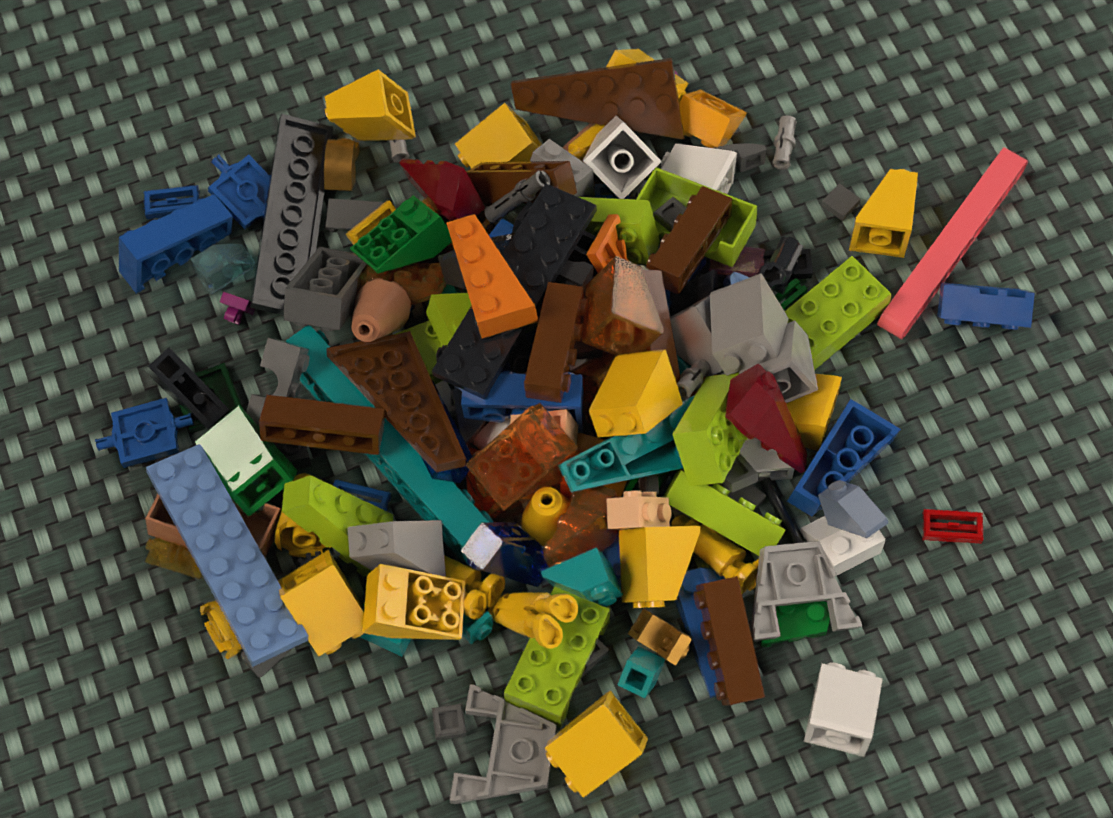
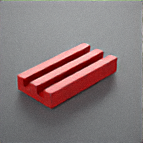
M923 510L922 540L982 544V512ZM930 519L974 521L976 525L955 522H930Z

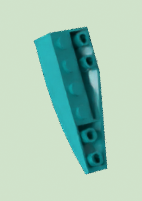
M695 395L682 401L683 405L647 433L612 436L559 464L558 467L570 491L575 492L682 469L683 465L674 441L673 432Z

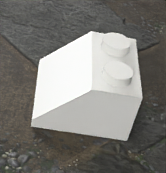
M825 516L800 528L807 542H820L837 575L880 554L885 543V538L880 530L870 537L864 538L829 526Z

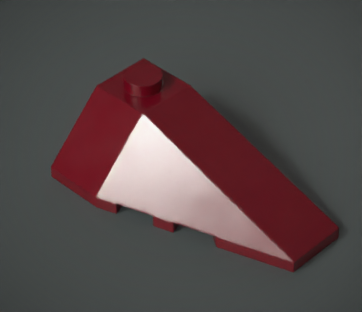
M402 159L399 162L408 180L441 216L446 225L447 222L473 214L477 217L485 208L464 168L447 161H440L438 164H435L432 160H427L423 164L417 159Z
M758 363L730 379L725 417L745 437L750 440L757 438L761 441L763 449L766 451L775 450L781 461L800 473L805 472L807 450L774 375L766 371Z

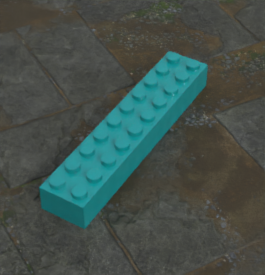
M307 325L285 341L309 349L307 354L310 357L309 365L306 371L302 372L300 382L317 401L374 407L327 357V348L330 347L328 345L329 340L321 330L316 332L311 325ZM384 417V433L379 455H365L424 521L441 520L444 544L461 563L470 567L495 548L493 520L484 510L479 512L473 505L475 503L474 499L465 489L460 491L455 485V478L448 470L436 472Z

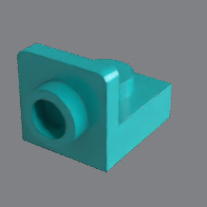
M489 612L484 613L479 619H471L463 613L462 636L471 645L477 639L481 641L490 634L493 626V617Z

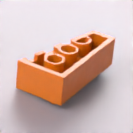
M473 214L447 222L481 338L483 339L538 322L534 303L476 215Z

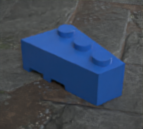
M941 283L937 316L944 319L945 324L961 325L962 321L973 322L972 326L990 327L991 323L1001 324V328L1018 329V326L1031 328L1035 293L1026 289Z

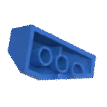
M698 568L685 573L675 603L686 633L692 639L690 642L709 697L712 698L716 696L714 683L717 682L715 670H711L708 663L707 653L710 652L708 640H705L702 636L700 624L703 622L701 609L698 610L695 605L694 592L697 591L696 585L725 578L724 576L720 577L713 569Z

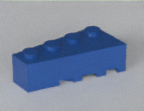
M213 194L209 197L201 198L182 209H176L171 214L158 220H152L147 225L138 229L127 231L119 237L120 274L136 294L145 289L143 286L145 282L152 278L158 281L166 275L164 270L175 263H178L180 266L189 261V258L197 249L203 252L230 235L233 216L217 196Z

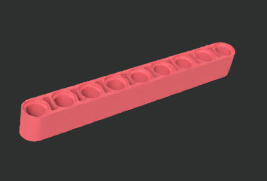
M1005 147L1000 151L886 307L877 323L879 327L901 340L907 335L940 289L941 283L946 281L1018 181L1028 164V160Z

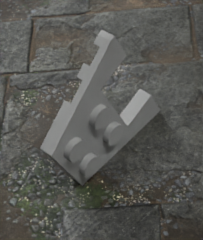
M819 541L765 546L760 549L750 632L752 641L780 637L775 606L827 601L833 632L862 627L859 617H855L848 604L851 602L846 592H842L835 579L837 574Z
M470 684L465 709L466 714L497 719L487 777L454 773L450 804L547 788L551 763L546 757L547 750L545 746L556 735V724L523 708L519 709L505 702L503 698L496 695L493 696L481 690L480 687Z

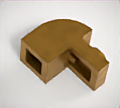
M348 138L328 139L324 162L325 190L352 191L356 182L355 161L359 154V142Z
M644 608L628 633L635 640L657 652L674 665H677L678 661L686 656L689 650V643L692 640L690 636Z

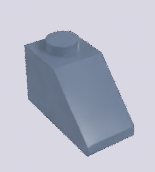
M839 480L830 484L828 489L818 495L829 526L868 538L889 523L887 517L857 485Z

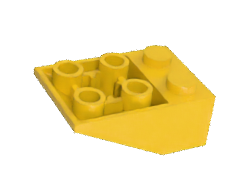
M379 564L367 575L362 633L388 638L462 639L465 581Z

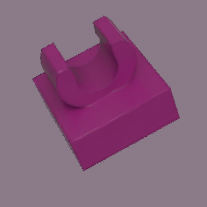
M223 292L220 303L228 307L224 315L225 320L239 325L243 312L250 315L254 314L255 309L250 308L251 301Z

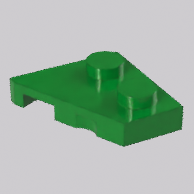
M818 601L775 606L780 637L762 640L761 646L770 647L773 643L783 641L790 643L800 641L804 637L815 638L825 636L830 621L827 602Z

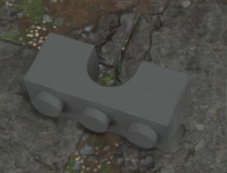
M268 338L260 366L272 370L277 376L278 386L272 395L291 398L299 397L301 392L299 381L302 372H305L309 365L310 357L307 355L309 349L278 339ZM251 394L246 413L259 426V419L266 396Z

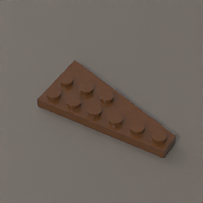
M672 58L514 80L511 82L515 110L604 126L617 116L632 131L684 140Z
M410 331L384 336L371 342L359 341L327 348V357L375 408L384 409V417L436 472L465 466L466 457Z

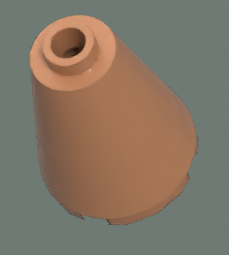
M380 278L371 280L362 286L356 295L352 319V332L355 337L364 342H371L400 330L406 324L410 315L411 301L407 292L398 283Z

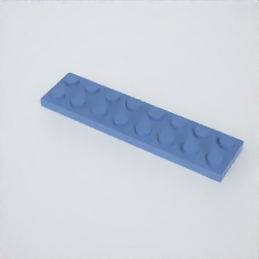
M198 444L147 466L146 472L252 667L308 641V634L303 625L297 624L280 598V584L203 447Z

